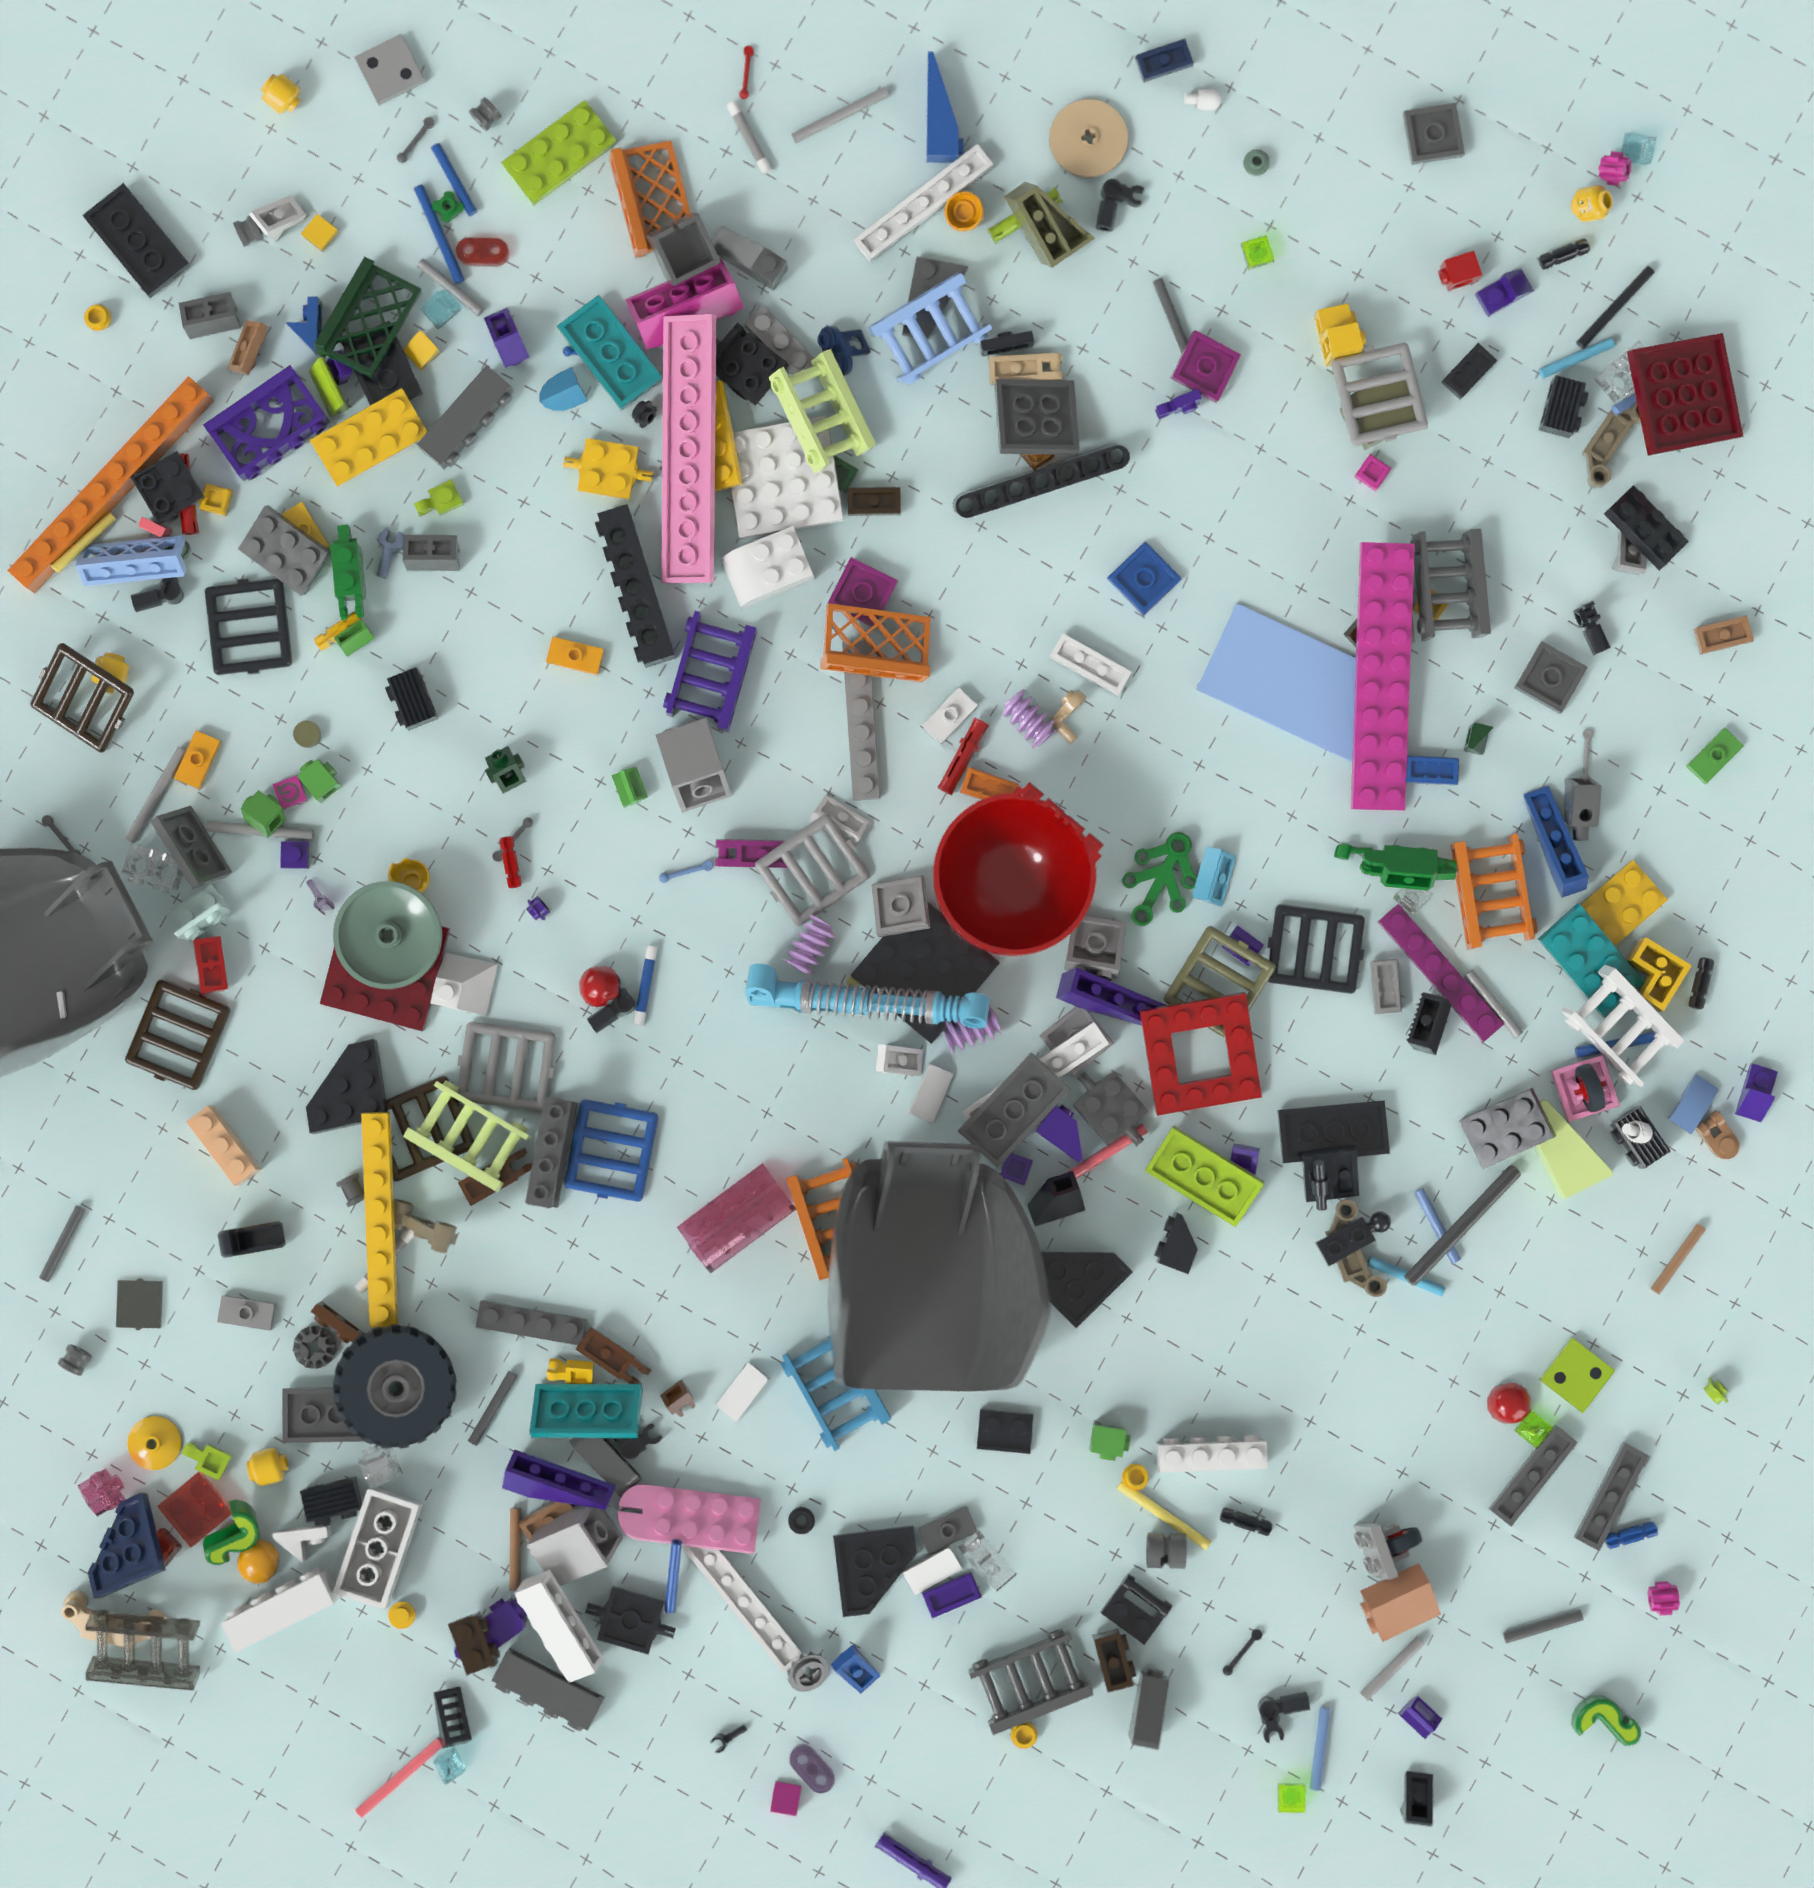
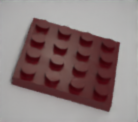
M1723 333L1627 351L1647 456L1744 437Z
M441 926L442 944L439 955L431 969L416 982L395 989L374 988L356 980L343 967L334 947L320 1004L414 1030L424 1031L431 1006L436 976L443 960L451 928Z

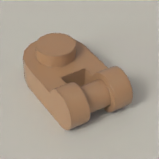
M1715 1110L1705 1122L1700 1121L1695 1130L1717 1158L1731 1159L1737 1155L1740 1149L1739 1141L1726 1124L1722 1115ZM1717 1127L1720 1132L1713 1137L1710 1131Z

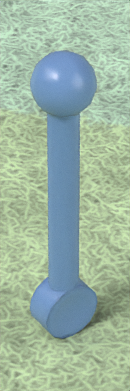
M706 860L703 865L670 874L664 872L659 875V880L662 883H666L671 878L701 870L711 871L713 863Z

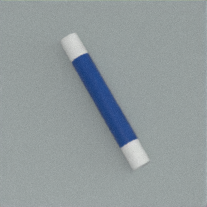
M647 945L633 1022L635 1025L644 1026L658 947Z

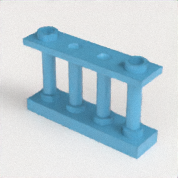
M828 1336V1340L791 1360L788 1353L782 1356L784 1362L780 1364L787 1377L793 1376L821 1426L823 1432L820 1434V1437L827 1448L832 1446L835 1452L840 1447L836 1441L871 1420L875 1422L879 1419L881 1425L891 1420V1416L877 1391L873 1389H849L817 1407L810 1393L835 1379L834 1367L807 1383H804L797 1369L831 1351L830 1336ZM859 1396L861 1398L866 1396L870 1403L867 1411L830 1430L823 1416Z

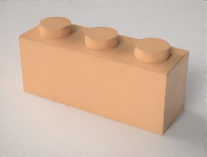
M207 1105L186 1121L234 1186H241L262 1170L215 1106Z

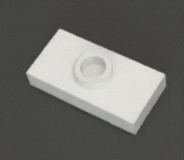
M958 687L922 727L942 744L978 705Z

